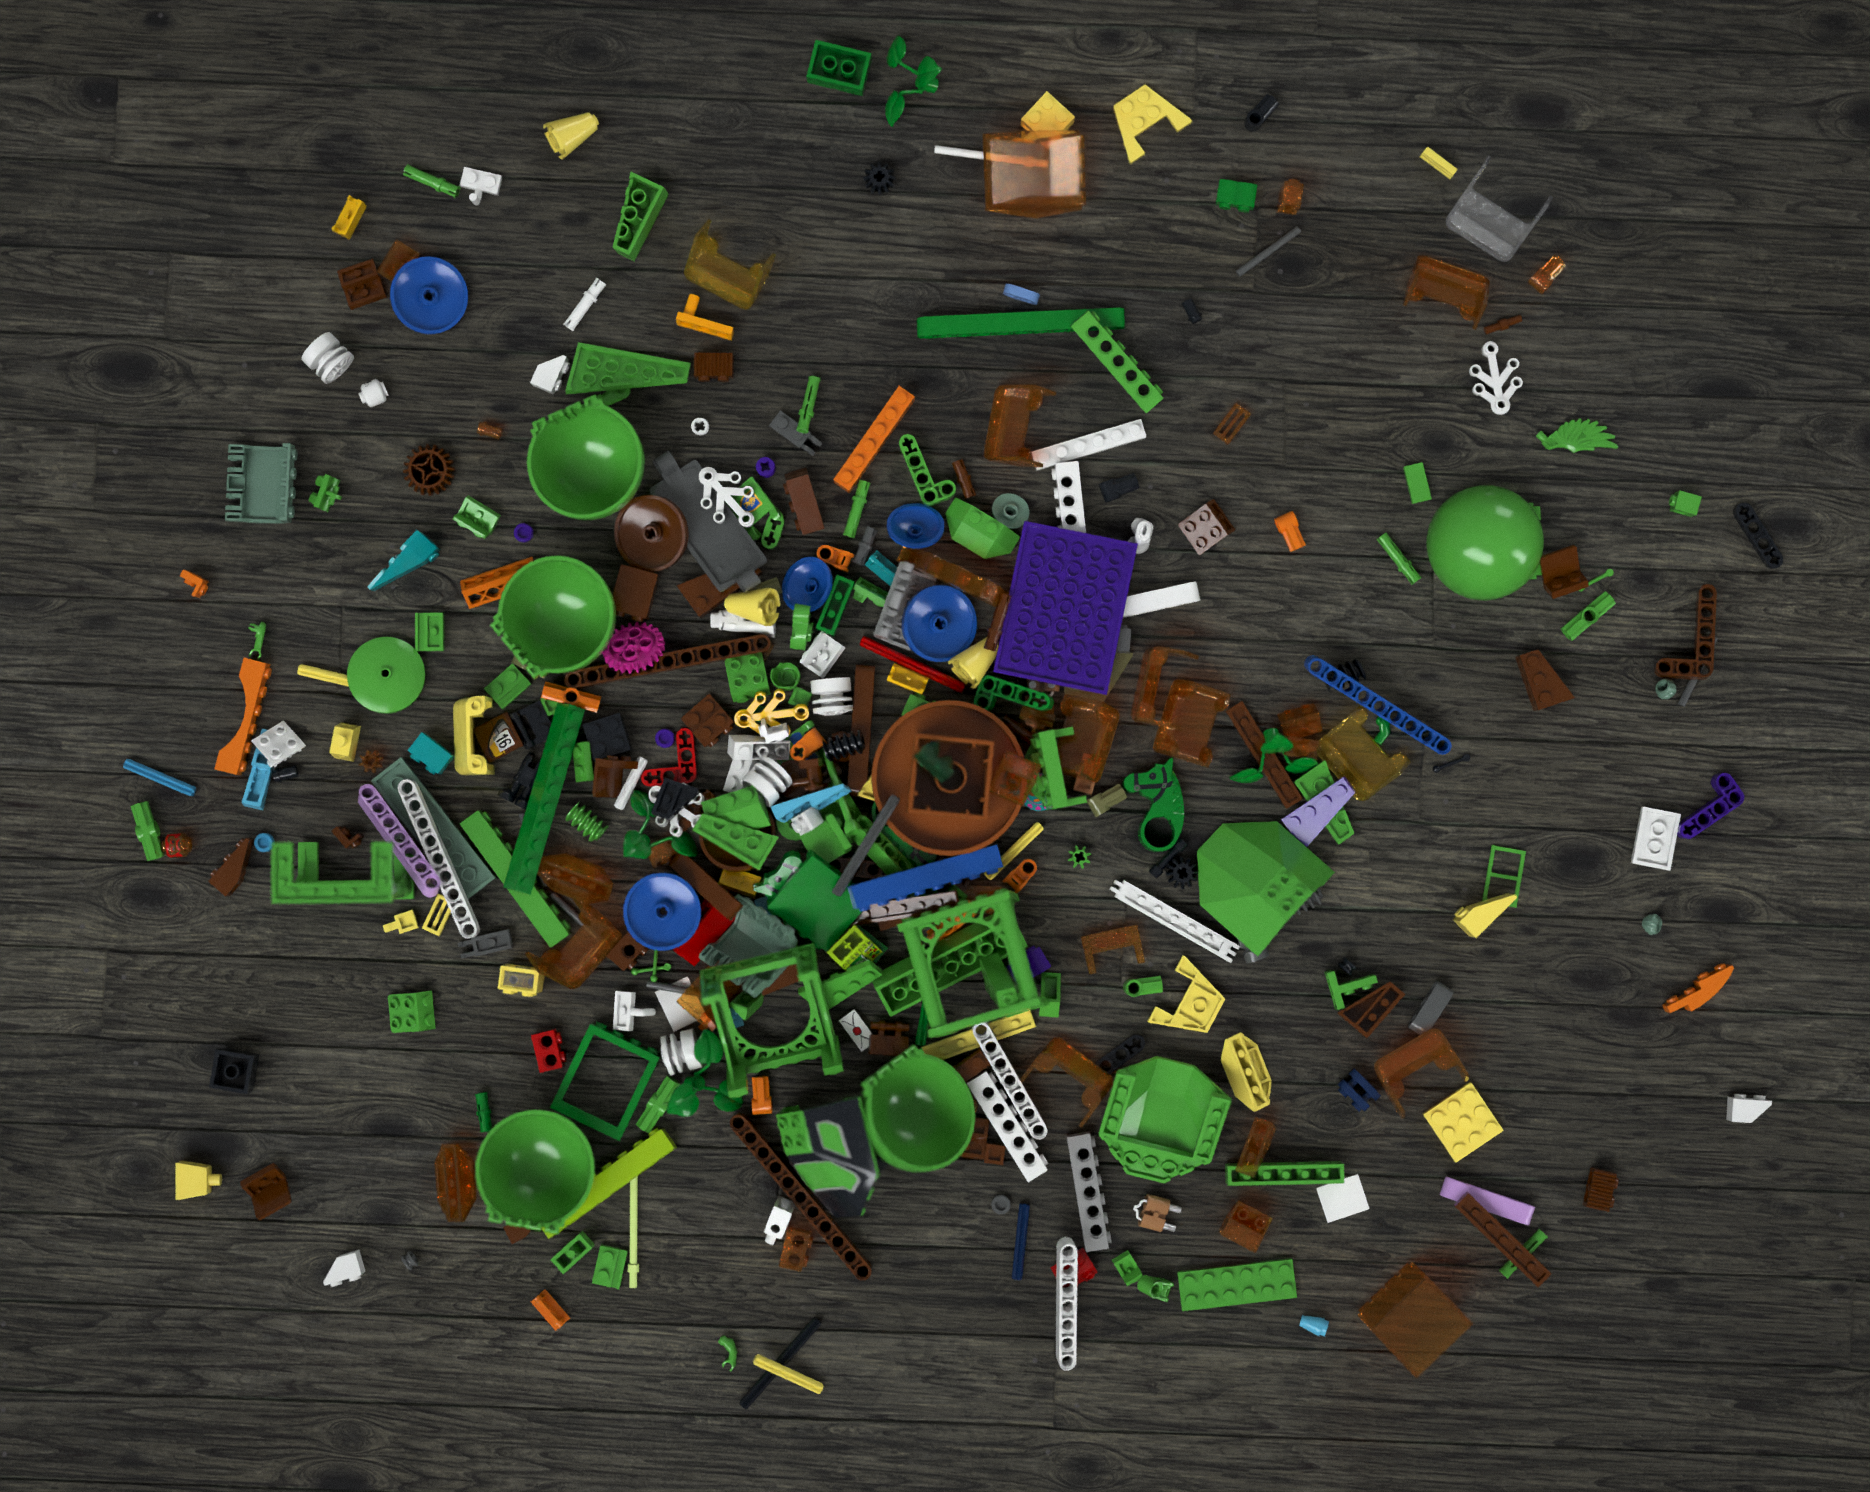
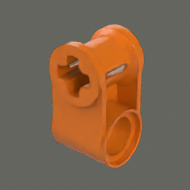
M822 545L818 548L817 558L835 569L848 573V566L851 558H854V554L829 545ZM828 549L831 552V556L828 559L821 558V550Z
M813 728L791 747L790 755L797 761L806 760L823 747V740L826 743L827 741L816 728ZM797 748L804 750L802 751V757L795 755L797 754Z
M1029 858L1024 859L1002 882L1010 885L1015 890L1014 893H1018L1037 870L1035 861ZM1026 862H1030L1034 866L1033 871L1030 873H1026L1023 870V865Z

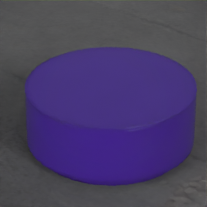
M521 523L515 527L514 536L519 542L527 543L532 540L534 531L530 525Z
M661 729L656 733L655 741L658 746L669 748L673 745L675 736L671 730Z

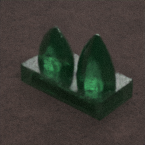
M939 740L931 741L917 750L913 757L939 781L943 782L954 773L952 770V756L939 758Z

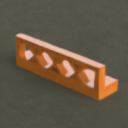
M533 556L461 580V592L469 609L500 599L511 577L523 566L534 561ZM490 588L499 589L496 594L487 593ZM473 594L481 595L478 600L472 602L469 598Z

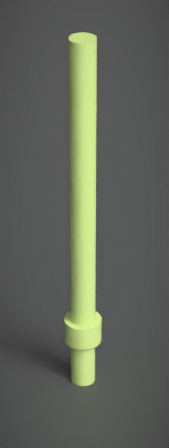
M638 1176L630 1181L629 1288H637V1272H639V1264H637Z

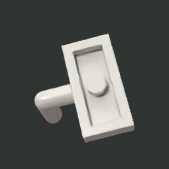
M464 167L460 186L475 190L474 193L470 194L469 199L474 205H479L482 192L498 196L502 176Z
M615 991L613 1029L633 1031L634 1016H654L656 1010L654 1008H635L636 992Z

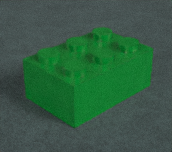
M815 40L806 76L807 83L863 96L872 55L869 52Z

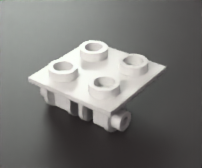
M284 720L251 740L268 760L267 764L270 768L277 767V764L283 760L286 761L288 757L291 758L296 752H301V749L306 746Z

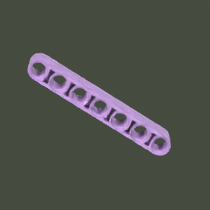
M370 784L361 786L358 795L359 805L386 842H393V853L420 891L426 897H435L439 892L440 878L376 788ZM368 794V795H370L371 797H370V798H366V797H364L363 795ZM379 809V810H381L382 812L377 813V812H375V811H373V810ZM385 824H390V825H392V827L389 828V827H385L384 825H385ZM395 839H401L403 842H396ZM406 854H412L414 857H407ZM416 869H423L424 872H417ZM427 884H434L435 887L430 888Z

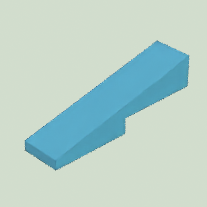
M262 729L260 735L266 732L267 730ZM257 747L252 759V770L242 804L245 807L263 810L273 767H269L267 764L268 760Z
M840 784L773 805L771 809L776 820L785 823L810 807L817 810L825 808L850 793L851 789L844 784Z

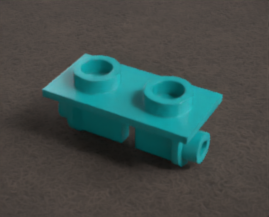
M876 550L869 557L865 566L891 587L898 567Z

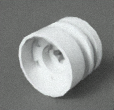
M330 332L324 333L314 340L305 350L301 359L311 370L317 369L316 375L321 377V380L326 384L340 377L354 360V355L349 351L347 352L344 346L339 347L340 342Z
M850 677L810 681L811 693L820 695L821 698L812 701V704H821V708L813 709V714L831 716L853 711V705H844V702L852 701V698L843 697V693L851 691Z
M762 756L759 760L760 763L754 765L757 773L750 770L741 779V783L744 788L753 785L764 795L766 806L771 807L779 799L777 791L784 793L786 787H789L793 781L783 767L771 758Z
M693 1028L681 1031L680 1041H677L674 1033L670 1034L671 1043H669L666 1035L661 1036V1055L670 1076L676 1074L675 1065L679 1073H683V1063L687 1064L689 1070L703 1067V1064L699 1063L694 1056V1045L697 1041V1036Z

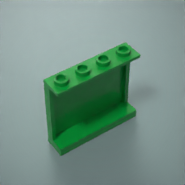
M810 849L806 854L807 859L771 901L769 899L766 900L767 910L774 916H780L785 924L797 929V933L804 939L809 938L817 949H823L827 952L861 912L859 909H853L847 887L840 897L832 893L833 888L843 873ZM851 880V881L849 882L848 886L854 885V884H856V883H854V882Z

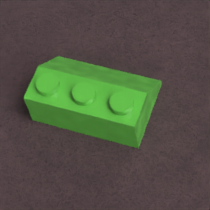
M753 785L701 802L704 814L754 830L771 826L764 795Z

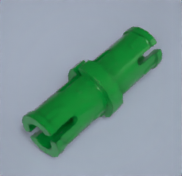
M487 1092L475 1094L477 1102L476 1115L479 1118L480 1132H488L493 1129L490 1116L492 1111L489 1109Z

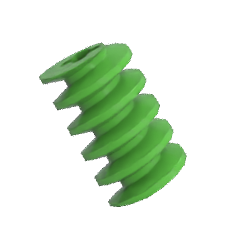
M578 802L567 814L565 820L568 822L573 819L571 826L578 825V832L584 830V837L590 835L588 841H597L609 826L607 825L602 828L603 820L595 822L597 815L590 817L592 811L584 812L586 805L578 807L580 803Z

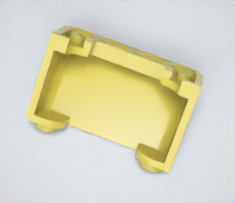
M474 696L459 699L454 704L455 770L461 775H494V765L487 763L483 755H475L473 730L474 718H482L485 710L493 708V698Z

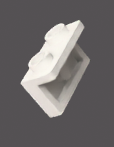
M821 631L814 638L809 649L803 653L800 663L824 679L845 647Z
M732 760L723 791L731 793L743 789L744 786L741 783V779L750 770L757 773L754 765L760 762L755 760Z

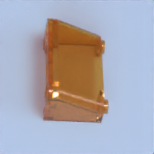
M1176 679L1169 691L1154 741V751L1209 768L1213 755L1211 749L1206 748L1217 711L1222 712L1227 709L1231 694L1194 681Z
M1064 694L1060 704L1063 715L1067 716L1063 728L1073 727L1074 735L1060 737L1057 745L1062 774L1097 783L1102 776L1119 722V712L1103 701Z

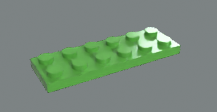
M1292 1258L1177 1272L1182 1311L1297 1298Z

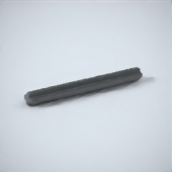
M893 794L889 797L833 888L832 893L840 897L898 805L899 797Z

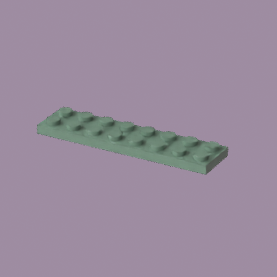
M400 757L373 778L371 782L422 846L398 791V784L402 780L410 779L417 782L469 900L496 879V876L403 757ZM411 783L405 784V792L410 793L412 791ZM415 800L412 803V809L417 811L420 808V803ZM422 818L420 820V827L425 829L428 826L427 819ZM429 836L427 843L429 846H433L436 840L433 836ZM436 854V863L441 864L443 862L442 854ZM445 871L443 874L449 881L451 879L450 872Z

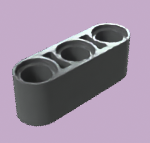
M1437 980L1426 994L1407 1027L1425 1038L1448 1004L1454 991Z

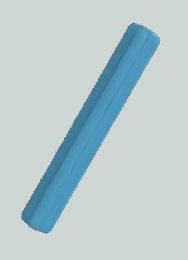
M126 759L124 762V769L188 796H194L196 792L195 786L136 761Z

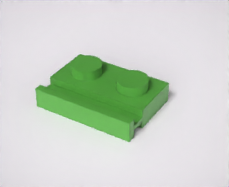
M415 613V651H444V613Z
M512 663L484 689L504 710L532 684Z
M601 1244L592 1283L620 1289L628 1250Z

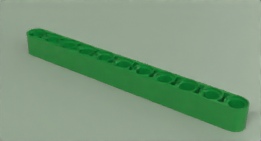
M1124 308L926 316L917 318V338L1075 332L1070 325L1086 311L1090 313L1094 311L1101 319L1099 324L1103 328L1107 326L1110 330H1120L1125 328ZM1091 326L1088 331H1098V328Z

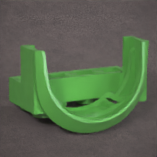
M1073 727L1033 734V738L1030 739L1031 745L1024 759L1027 786L1033 795L1042 801V805L1046 807V810L1087 803L1086 795L1067 799L1056 738L1074 735ZM1038 766L1043 770V775L1041 776V778L1039 775Z

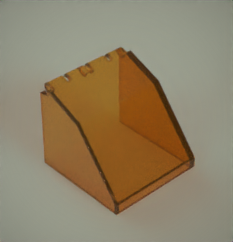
M1077 130L984 133L985 210L1030 218H1041L1082 210V206L1086 205V191H1080V188H1086L1085 172H1080L1079 169L1085 168V152H1079V149H1085L1084 135H1080V132Z
M1412 1262L1411 1264L1407 1263L1398 1271L1400 1275L1397 1276L1395 1274L1385 1284L1386 1288L1384 1290L1381 1288L1371 1297L1372 1302L1369 1303L1367 1301L1358 1310L1360 1312L1358 1317L1411 1374L1417 1378L1473 1323Z

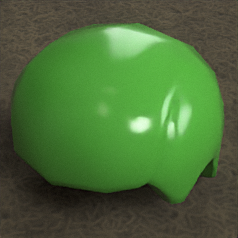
M781 662L771 669L770 679L778 689L790 691L799 684L801 674L794 664Z

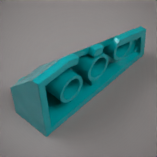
M416 530L400 547L402 552L389 560L388 569H382L368 585V588L375 591L418 569L429 561L433 562L439 556L438 552L441 549L424 533Z

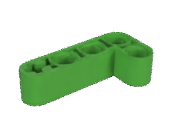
M910 434L903 435L899 440V447L923 504L934 506L954 497L956 493L954 482L944 480L934 484L916 439ZM905 440H908V442H913L911 443L912 452L910 454L908 447L903 446L905 444ZM917 457L921 462L918 466H912L910 459ZM919 475L927 476L928 481L925 484H920L917 481ZM950 485L953 488L952 493H943V486ZM927 492H932L935 495V499L930 502L926 501L924 495Z

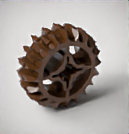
M426 444L425 450L420 445L418 446L419 452L414 449L412 450L413 457L407 455L410 462H404L408 469H404L403 473L409 475L405 476L404 479L410 481L408 486L410 488L414 487L413 491L416 493L421 489V495L424 496L427 492L429 496H432L434 490L439 495V488L446 491L447 489L444 485L452 484L448 479L455 478L453 474H450V472L456 470L455 467H449L454 461L449 459V453L444 454L445 449L440 448L438 450L437 445H434L432 450L429 444ZM430 455L425 463L418 464L421 458ZM436 456L441 459L444 471L437 469ZM429 466H430V467H431L434 471H436V472H433V471H432V473L429 472V475H428V473H427L425 470H423L422 468L426 469L427 467L429 468ZM415 470L422 472V484L416 479ZM434 477H441L435 484L428 485Z

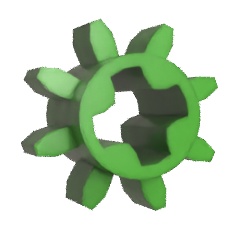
M1076 845L1074 852L1068 851L1072 854V858H1069L1068 861L1074 862V868L1077 864H1080V867L1083 869V863H1090L1087 860V856H1090L1091 853L1084 852L1085 846L1082 850H1079ZM1082 852L1084 860L1076 862L1075 853L1079 854Z

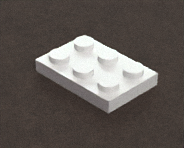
M1641 807L1631 863L1670 871L1681 814Z

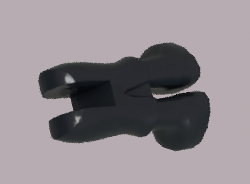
M531 752L525 756L519 771L513 777L514 780L507 789H501L497 794L513 803L521 785L525 786L514 803L525 810L540 764L539 760L535 769L530 768L535 754Z

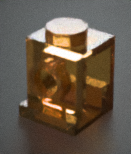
M666 841L651 848L649 859L653 868L659 867V862L663 865L671 861V856L677 854V852L672 848L669 841Z

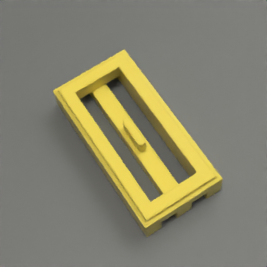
M1426 147L1420 156L1448 179H1451L1457 171L1456 167L1429 147Z
M438 893L422 926V929L437 936L441 935L451 914L448 907L436 931L435 928L447 905L442 894ZM442 899V900H444V901H443V903H442V905H441V907H440V909H439V912H438V914H437V916H436V918H435V920H434V922H433V924H432V926H431V928H430V927H428V925H429V923H430V921H431V919H432V917H433V915H434V912H435V910H436V908H437V906H438L440 900Z

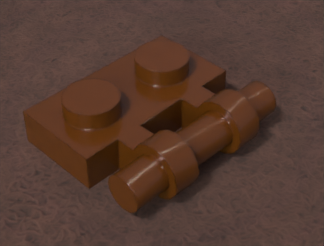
M885 1020L871 1021L870 1029H877V1035H869L868 1055L898 1056L908 1048V1037H901V1031H909V1024L902 1023V1021H895V1023L885 1022ZM894 1030V1036H886L884 1031Z

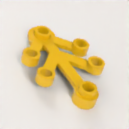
M776 689L774 697L761 712L754 713L758 706L766 701V694L763 691H758L755 693V698L747 709H741L736 712L734 721L737 726L741 728L750 727L760 734L758 728L760 725L755 721H761V719L765 718L766 723L771 727L781 724L775 720L776 718L794 716L797 720L803 721L808 718L809 709L805 704H797L794 708L774 710L778 703L785 699V691L783 689ZM782 693L783 696L779 698L776 694ZM761 695L764 698L762 700H758L757 696ZM803 708L805 711L799 713L798 709ZM744 715L747 716V719L742 720L740 717Z

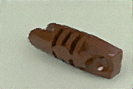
M708 789L701 793L705 797L704 801L716 797ZM692 803L686 808L694 815L704 814L702 804L696 805ZM683 816L678 821L683 832L691 826V821Z

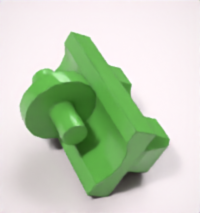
M327 474L325 476L318 475L315 483L320 487L318 494L311 493L309 502L314 504V507L328 512L335 499H342V496L337 495L340 480Z

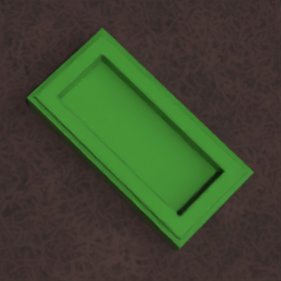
M1423 462L1404 466L1403 470L1412 504L1431 500Z

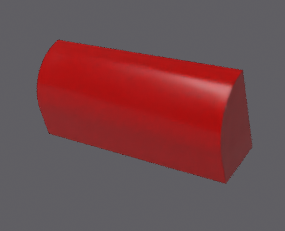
M706 899L701 903V920L695 934L686 943L673 949L675 953L693 966L700 961L699 955L709 943L716 942L736 918L735 916L730 921Z

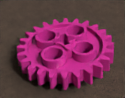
M636 622L635 626H632L631 623H628L626 628L621 625V630L614 629L615 634L612 635L608 646L603 651L605 662L608 663L610 668L614 667L615 671L620 669L621 673H624L626 670H628L629 674H631L632 670H636L639 673V668L646 670L647 665L652 667L653 661H659L658 656H663L662 651L665 650V642L662 633L659 632L657 627L653 628L652 624L647 626L646 622H644L640 626Z

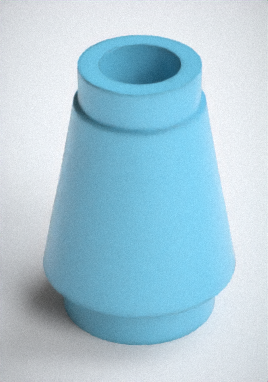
M1302 1315L1299 1326L1320 1337V1335L1325 1336L1329 1321H1326L1325 1318Z

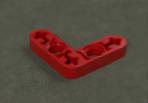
M682 728L676 734L678 767L645 770L641 775V781L644 785L651 787L662 786L664 774L667 771H672L674 773L673 780L680 783L689 784L696 780L694 734L690 729ZM684 731L690 735V738L687 739V745L691 744L692 748H680V745H684V740L680 739V735H683ZM685 750H689L692 753V758L689 761H684L681 757L682 752ZM682 763H693V767L689 766V771L693 773L690 780L683 777V773H686V767L682 768ZM661 771L660 779L662 783H658L659 779H653L650 784L648 780H645V776H648L649 772L653 776H658L657 772Z

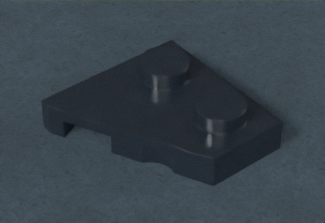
M664 778L651 814L671 821L700 793V790Z

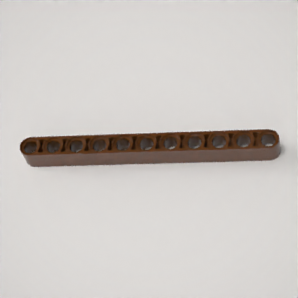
M760 634L662 653L663 656H658V662L653 661L654 668L647 671L639 668V673L635 670L633 674H628L627 671L621 673L619 669L613 678L608 676L609 665L604 664L568 672L565 676V683L568 687L580 689L725 661L726 659L766 653L771 649L772 642L769 637ZM760 639L767 640L768 645L766 648L760 649L758 647ZM743 642L749 645L746 652L739 651V645ZM723 646L730 648L727 656L720 654V649ZM708 649L711 652V656L709 659L704 660L701 654L704 650ZM690 653L692 655L690 663L683 662L684 654ZM666 657L673 658V664L670 667L664 665ZM592 671H596L598 674V678L595 681L589 680V674ZM573 675L579 677V682L576 685L570 683V678Z
M744 1113L734 1114L730 1119V1127L854 1276L859 1280H867L872 1272L870 1262ZM735 1118H742L744 1125L737 1127L734 1124ZM749 1132L754 1133L757 1138L756 1141H748L746 1134ZM766 1147L769 1155L761 1156L758 1151L759 1148ZM773 1162L780 1163L781 1170H772L771 1164ZM791 1177L794 1180V1184L786 1186L783 1179ZM804 1192L806 1199L803 1201L798 1200L796 1193ZM809 1207H816L819 1213L814 1216L810 1215L808 1212ZM823 1221H827L831 1224V1228L823 1230L820 1224ZM840 1236L844 1242L841 1245H836L833 1242V1238ZM853 1251L856 1254L855 1259H847L845 1256L846 1252ZM866 1266L868 1273L862 1275L858 1272V1268Z

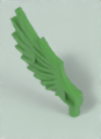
M1580 418L1576 422L1571 420L1569 424L1565 422L1548 437L1542 431L1536 435L1542 442L1541 444L1548 450L1566 448L1572 453L1583 450L1594 451V447L1618 448V445L1608 441L1609 439H1614L1615 435L1600 433L1607 429V427L1596 426L1598 421L1589 424V419L1582 423Z

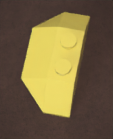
M1241 1032L1225 1039L1221 1063L1235 1097L1253 1112L1270 1104L1271 1078L1258 1045Z

